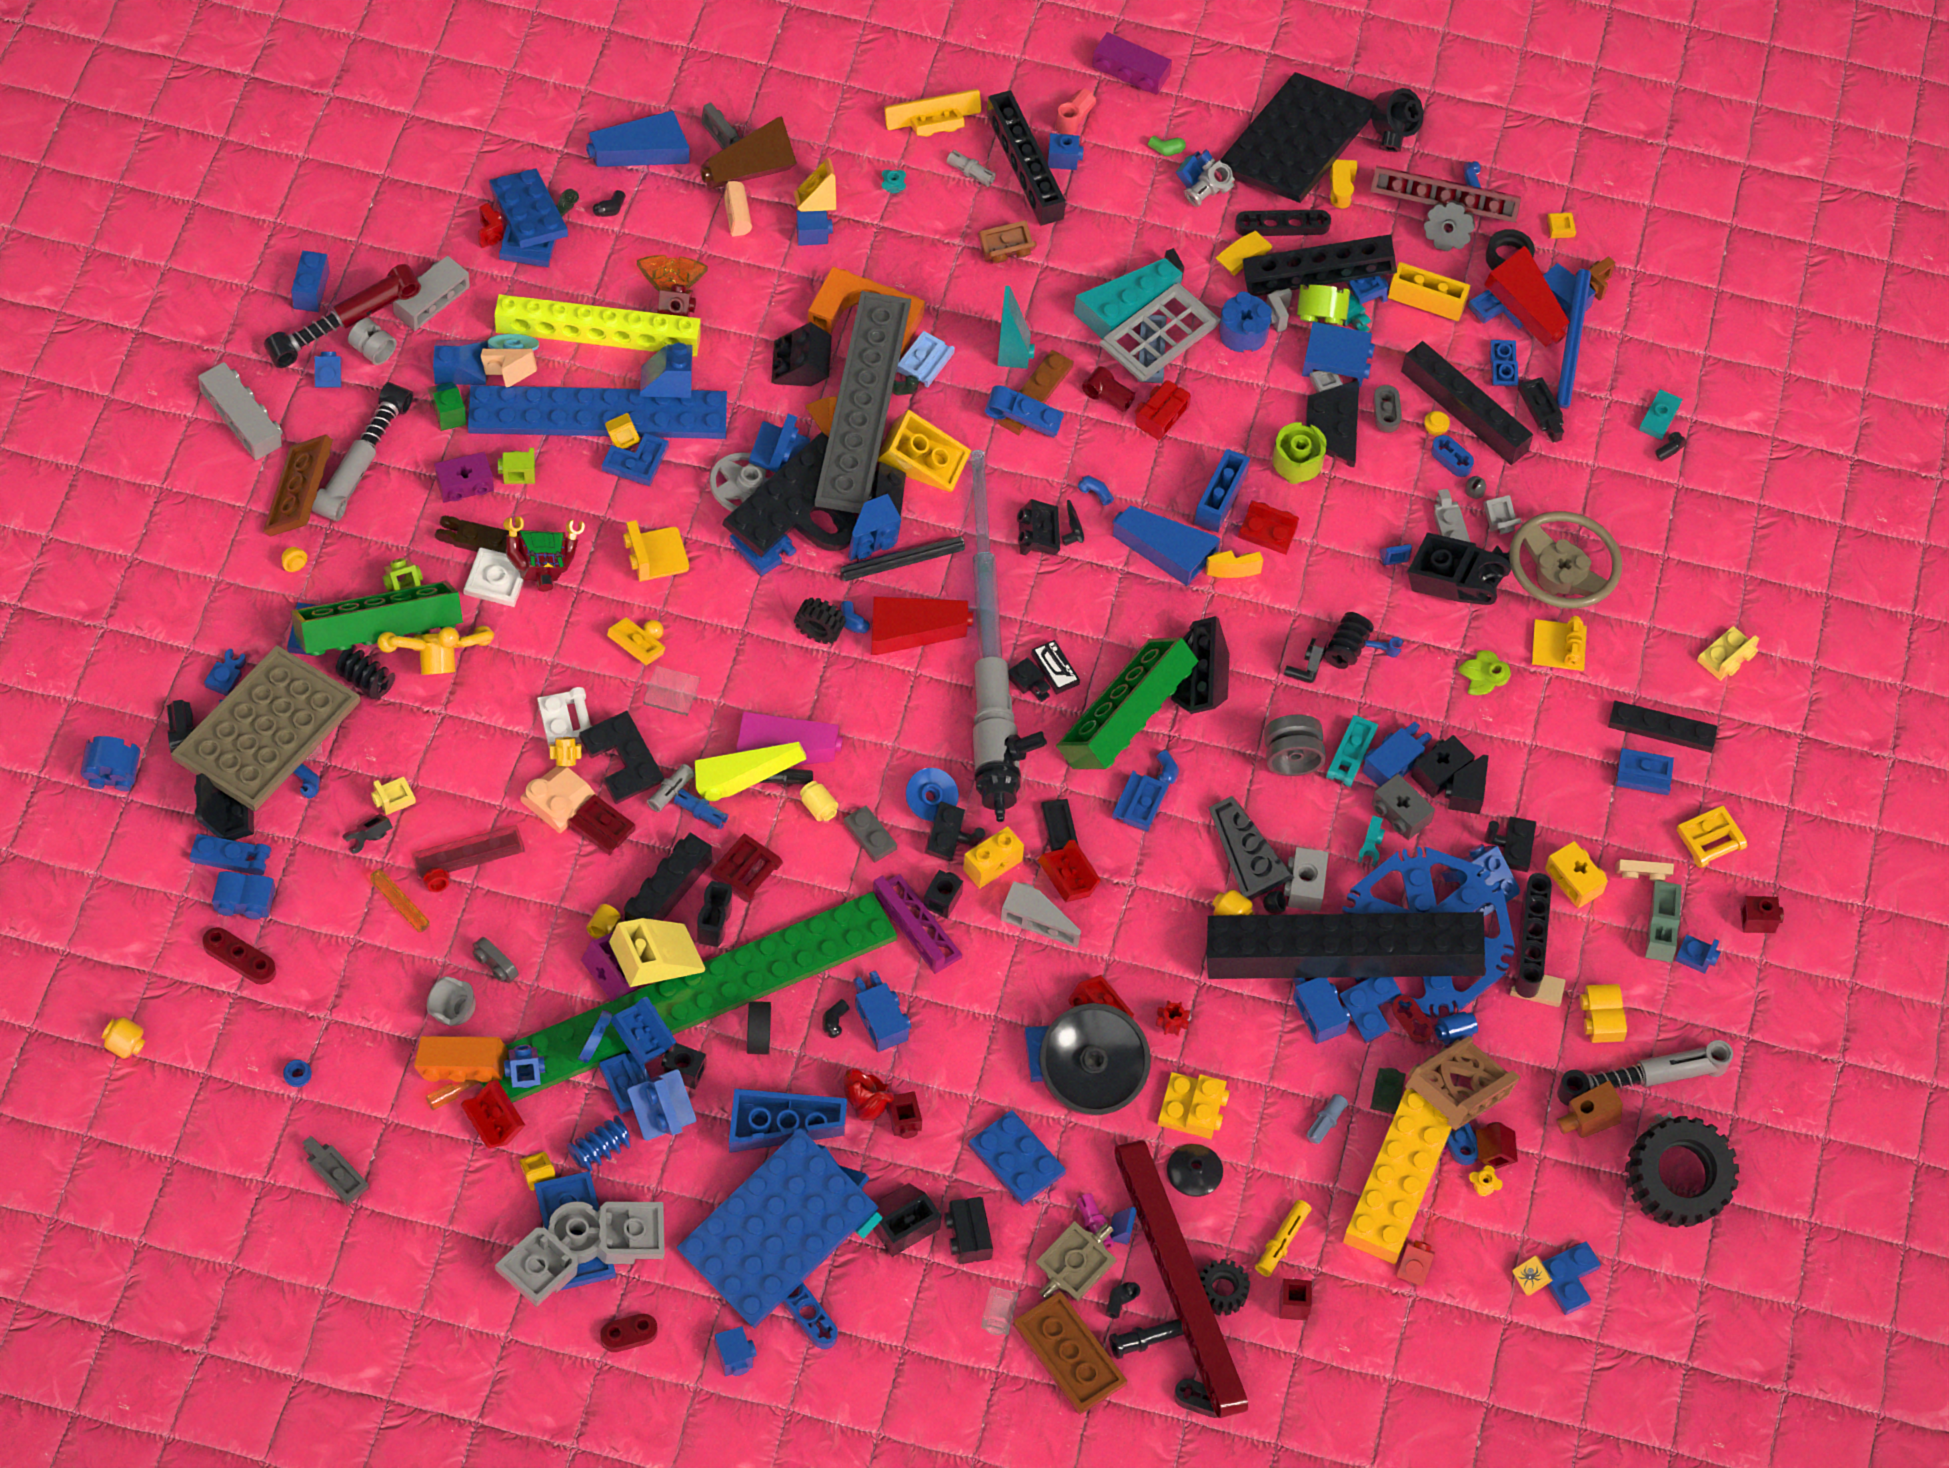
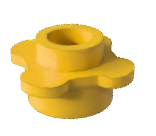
M1487 1165L1483 1170L1479 1172L1474 1171L1469 1176L1475 1191L1480 1196L1490 1195L1494 1190L1502 1188L1503 1183L1496 1177L1495 1169L1492 1166Z

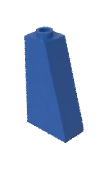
M673 110L590 132L589 143L586 144L587 154L589 158L594 159L597 167L689 163V145Z
M1131 505L1124 512L1120 511L1113 520V537L1186 586L1206 566L1207 558L1218 552L1220 538Z

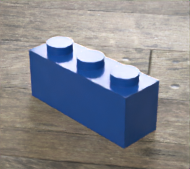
M1226 449L1197 506L1194 524L1217 533L1219 532L1247 476L1250 457Z

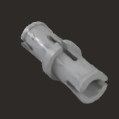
M955 149L949 154L947 164L962 171L964 176L972 177L987 187L995 180L996 173L978 164V160L967 158Z
M682 764L669 779L665 778L662 781L661 787L647 800L649 807L659 813L673 797L679 796L678 792L695 776L694 771L688 765Z

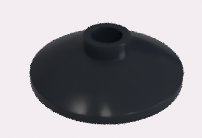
M1189 1144L1178 1148L1171 1155L1167 1164V1175L1173 1187L1182 1194L1201 1197L1212 1193L1219 1186L1223 1177V1165L1218 1155L1210 1148L1198 1144ZM1191 1164H1199L1201 1168L1194 1169Z

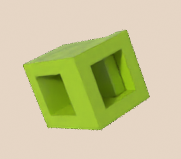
M529 448V452H503V458H498V474H503L504 484H535L534 448Z

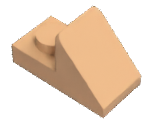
M533 349L482 350L481 359L485 374L503 375L506 387L514 385L537 370Z

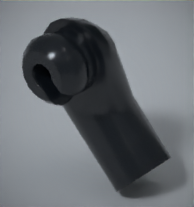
M840 999L823 1014L822 1029L825 1033H828L830 1038H836L842 1033V1028L838 1025L839 1018L850 1010L848 1004L843 999Z
M1127 1282L1113 1288L1110 1292L1105 1315L1114 1319L1119 1318L1122 1305L1139 1296L1141 1292L1140 1286L1135 1282Z

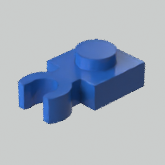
M228 649L225 652L224 664L216 661L204 681L205 688L228 696L235 688L242 676L241 671L238 669L244 667L246 658L245 654L242 653L239 659L232 660L233 649Z

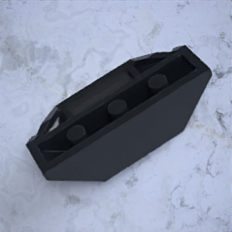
M1217 616L1193 621L1189 627L1190 631L1183 637V640L1198 662L1192 668V673L1178 684L1177 690L1171 695V700L1190 714L1215 709L1228 699L1230 653Z

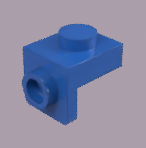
M321 352V356H315V388H342V357L336 356V352Z

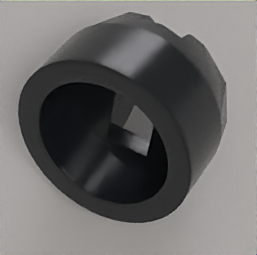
M1281 891L1270 892L1265 896L1263 900L1265 910L1269 913L1285 911L1286 900Z

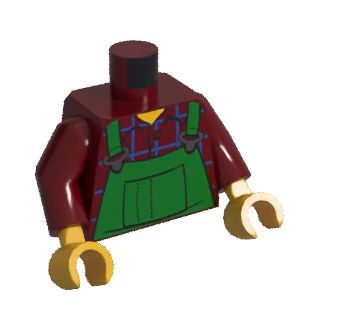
M515 517L514 527L512 526V518H506L503 525L509 531V534L506 535L507 559L516 570H519L523 580L537 581L539 591H550L554 587L553 581H557L560 575L568 570L575 556L578 543L576 536L584 530L583 521L579 522L578 529L574 531L572 528L573 519L569 520L566 523V530L569 535L566 537L565 532L521 530L524 526L521 517Z

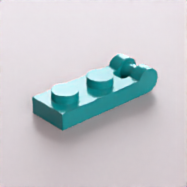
M1356 715L1353 716L1329 767L1326 778L1333 781L1334 779L1344 782L1343 785L1352 787L1379 724ZM1340 765L1349 767V771L1346 772L1339 769Z

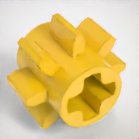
M575 737L555 738V744H550L549 746L550 759H556V766L576 765V759L582 758L581 744H576Z

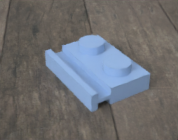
M923 331L898 363L897 372L916 382L924 383L925 387L928 388L954 354L955 347L952 345L949 347L945 345L944 341Z

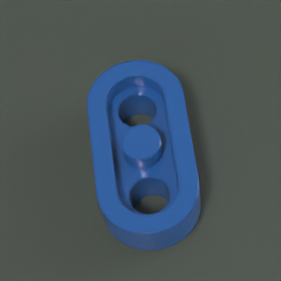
M1470 1124L1463 1125L1455 1132L1451 1131L1446 1145L1453 1159L1461 1165H1471L1478 1159L1477 1138ZM1461 1150L1468 1151L1469 1155H1463Z

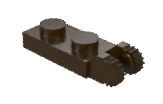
M441 516L439 523L447 529L440 528L436 530L434 536L437 540L453 544L454 547L478 552L479 548H484L506 554V535L509 534V531L465 520L460 521L452 516Z

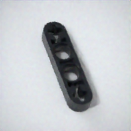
M1324 210L1243 211L1236 216L1235 230L1242 236H1246L1254 231H1257L1261 236L1323 235L1330 229L1331 216ZM1297 219L1302 224L1300 226H1292L1289 221ZM1266 220H1274L1277 225L1269 227L1264 222Z

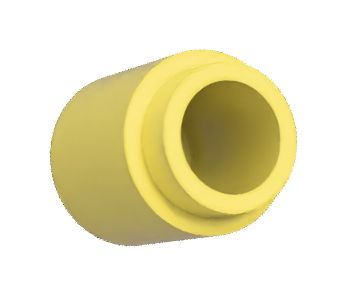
M812 781L800 791L801 801L817 821H828L836 815L838 803L823 784Z

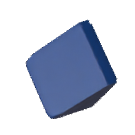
M1411 544L1380 549L1379 552L1383 565L1408 562L1412 549Z
M1130 1207L1114 1214L1112 1217L1111 1227L1114 1231L1110 1233V1236L1114 1242L1126 1245L1130 1242L1137 1211L1135 1210L1136 1208Z

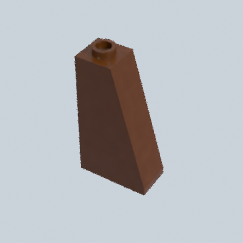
M782 116L777 117L707 159L701 165L700 173L708 189L725 186L728 181L741 182L787 171L797 164Z

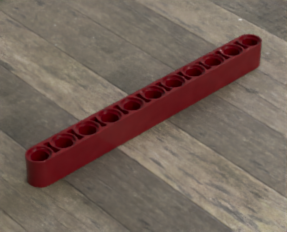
M1143 1139L1116 1145L1114 1152L1118 1168L1133 1206L1137 1210L1136 1214L1177 1318L1180 1321L1182 1320L1184 1336L1213 1410L1218 1418L1247 1412L1248 1400L1148 1146Z

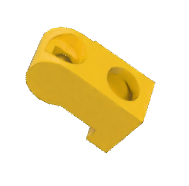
M1337 159L1331 166L1330 201L1336 208L1344 209L1351 205L1354 186L1351 182L1355 181L1357 161Z

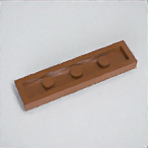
M1051 350L1019 392L1041 403H1045L1073 368L1074 361ZM1008 417L1001 420L998 419L1000 426L1018 436L1026 428V425Z

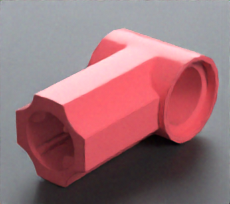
M1086 88L1078 90L1068 102L1062 103L1059 106L1056 129L1059 133L1072 135L1077 131L1080 121L1096 104V98L1091 91Z

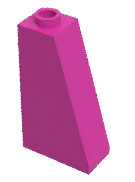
M743 712L736 753L799 742L806 753V760L793 766L833 762L836 751L841 752L843 736L838 735L839 725Z

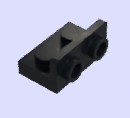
M1031 499L1024 507L1020 508L1017 514L1020 554L1027 555L1032 549L1056 555L1060 551L1058 507Z

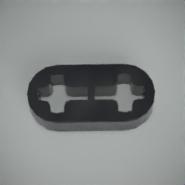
M1184 1379L1178 1382L1174 1392V1399L1178 1406L1208 1417L1218 1418L1211 1407V1402L1203 1383L1192 1379ZM1186 1388L1192 1390L1189 1399L1183 1398V1392L1186 1391Z

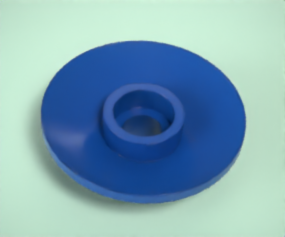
M925 768L916 772L908 781L905 792L906 801L911 811L919 818L927 821H933L937 804L940 801L957 806L959 797L958 788L953 778L945 771L937 768ZM926 792L933 794V801L926 799Z

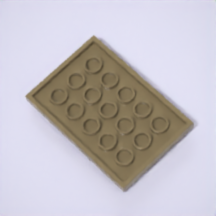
M276 645L171 753L173 761L196 775L205 774L216 788L256 812L361 702L360 696Z

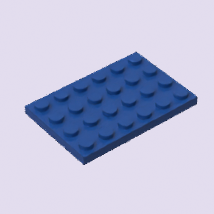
M800 1128L676 1248L755 1329L879 1207Z

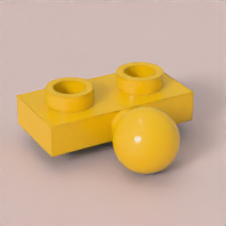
M625 617L609 628L607 636L646 666L662 656L665 651V646L657 641L664 632L662 624L657 620L647 621L643 629H641Z

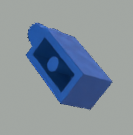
M1417 722L1411 723L1405 730L1400 728L1395 734L1389 733L1379 748H1372L1365 755V764L1362 772L1379 787L1396 774L1403 778L1414 768V761L1424 753V746L1430 742L1432 735L1426 732L1417 740L1412 737L1420 727Z
M872 971L869 973L870 982L873 985L871 989L867 990L860 977L853 980L858 992L855 999V1008L877 1052L908 1041L911 1023L907 1014H902L898 1007L900 1002L894 990L890 991L887 983H882L878 973Z
M1293 978L1296 987L1292 999L1315 1043L1318 1044L1345 1034L1350 1021V1014L1345 1006H1341L1335 985L1329 983L1327 978H1311L1308 982H1306L1305 978Z

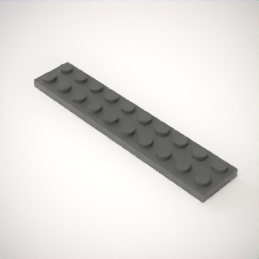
M861 291L816 493L815 506L860 514L864 503L870 499L910 312L911 299Z

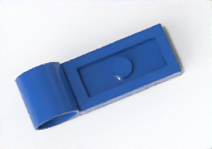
M1001 385L992 387L985 407V413L994 419L1001 420L1008 417L1052 438L1058 434L1064 416L1063 412Z

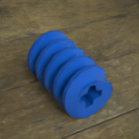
M615 1115L613 1116V1121L608 1119L604 1122V1128L598 1125L594 1128V1133L588 1131L585 1133V1139L579 1137L575 1140V1145L569 1143L567 1148L575 1163L579 1167H584L591 1172L593 1171L592 1161L598 1166L602 1165L600 1156L603 1155L606 1159L611 1160L610 1150L615 1151L619 1155L621 1153L620 1144L629 1149L631 1147L629 1142L630 1135L619 1116Z

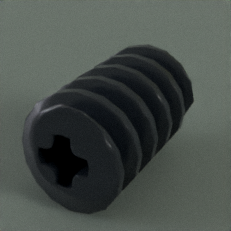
M1356 612L1345 613L1328 648L1324 652L1327 662L1338 669H1345L1348 665L1356 664L1357 657L1362 652L1361 649L1366 645L1365 641L1370 637L1369 633L1374 629L1372 622Z
M354 644L350 649L343 650L336 664V672L339 676L344 677L348 682H352L356 688H360L363 693L368 694L370 698L375 700L383 697L391 689L395 681V674L391 673L388 675L389 670L387 667L380 668L381 664L378 661L372 663L373 658L370 655L364 657V651H356L357 647Z

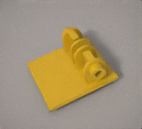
M1572 616L1568 623L1535 619L1532 665L1584 671L1587 626L1583 625L1579 616Z

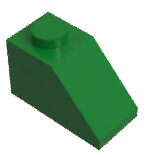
M453 382L427 388L441 431L466 425L465 407L459 389Z

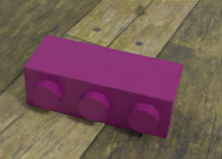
M1106 32L1094 51L1092 67L1100 72L1119 78L1123 82H1128L1144 91L1157 95L1170 76L1172 60Z

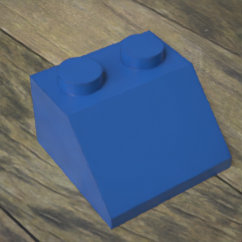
M684 343L667 344L641 366L640 397L691 398L693 345H686Z

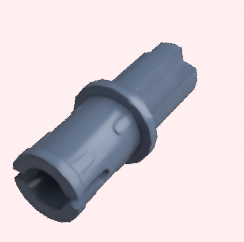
M1334 1094L1323 1111H1318L1317 1119L1306 1133L1308 1141L1319 1144L1330 1128H1334L1337 1125L1336 1120L1348 1106V1101L1343 1096Z

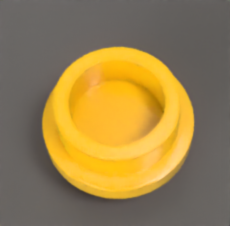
M1433 411L1426 415L1424 425L1431 435L1439 436L1448 430L1450 420L1443 412Z
M290 547L281 556L282 566L288 572L298 571L306 564L307 554L298 547Z

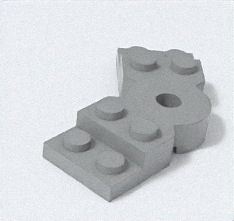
M605 1202L598 1212L588 1203H566L554 1211L550 1218L548 1230L546 1228H535L495 1265V1270L537 1307L552 1292L557 1293L577 1275L578 1264L591 1261L596 1256L605 1264H634L635 1259H664L663 1202ZM579 1230L583 1234L577 1236L573 1235L571 1231Z

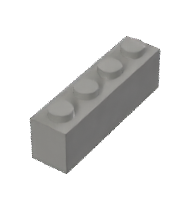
M223 362L198 376L201 393L255 461L282 447L280 435L283 432L279 424L269 419L264 405L261 403L258 405L254 400L253 392L248 386L244 387L235 369L230 370L226 363Z

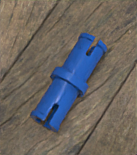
M683 788L678 792L680 796L676 795L674 804L693 813V816L698 820L702 818L718 829L724 827L722 821L724 823L727 822L728 814L709 805L708 800L704 798L699 799Z

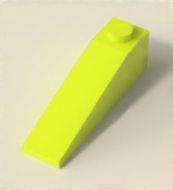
M799 742L695 760L696 789L701 798L708 801H717L724 797H730L806 760V753Z

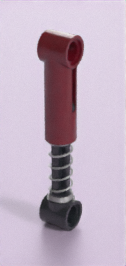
M408 264L397 265L389 271L386 278L333 306L334 310L330 311V315L326 317L321 316V320L317 322L312 321V325L308 327L303 326V330L299 332L294 331V333H290L288 336L284 332H276L265 340L264 347L277 368L288 367L297 360V352L304 345L309 346L313 340L319 341V337L323 335L328 336V332L332 330L337 331L339 326H344L346 329L399 299L408 300L413 298L420 292L421 284Z

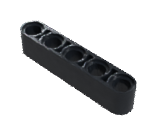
M1534 873L1529 877L1522 899L1515 991L1524 998H1532L1538 994L1544 977L1552 882L1543 873Z

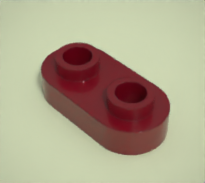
M644 1313L611 1321L605 1324L601 1330V1344L609 1352H621L647 1345L657 1337L658 1326L654 1317ZM640 1324H646L648 1328L645 1330H640L638 1326ZM614 1331L620 1333V1335L616 1338L610 1336V1334Z

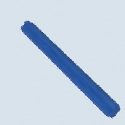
M1579 269L1576 274L1569 317L1570 323L1568 324L1556 399L1559 408L1567 409L1571 404L1591 272L1585 269Z

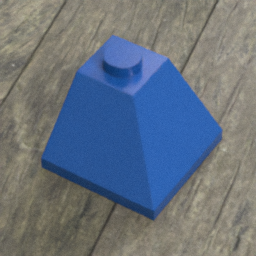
M436 340L433 359L435 384L453 382L455 385H486L487 375L485 374L481 353L483 349H488V341Z

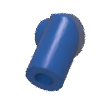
M1163 750L1156 757L1163 767L1162 774L1157 776V780L1167 784H1174L1179 774V767L1168 750Z

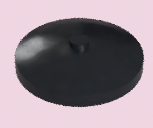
M1083 1004L1067 1010L1048 1027L1040 1044L1039 1070L1047 1090L1061 1105L1083 1115H1106L1127 1106L1143 1089L1150 1071L1149 1045L1142 1029L1125 1012L1106 1004Z

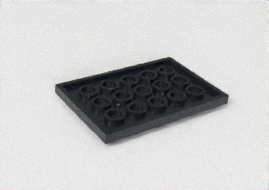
M1294 72L1220 161L1231 168L1234 178L1301 203L1371 119L1373 101Z

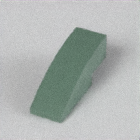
M1655 880L1649 914L1645 958L1672 963L1677 948L1682 885Z

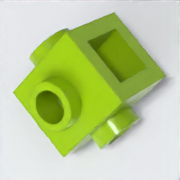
M405 558L391 561L390 566L384 567L386 575L382 576L387 591L420 586V581L423 580L419 566H415L414 563L410 560H405ZM404 574L403 579L397 580L396 576Z

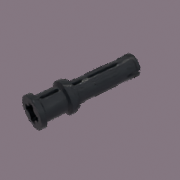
M1175 1319L1145 1329L1137 1326L1132 1328L1131 1332L1121 1335L1111 1334L1109 1342L1113 1355L1118 1360L1123 1358L1124 1354L1137 1350L1144 1352L1149 1345L1184 1335L1181 1324L1182 1320Z

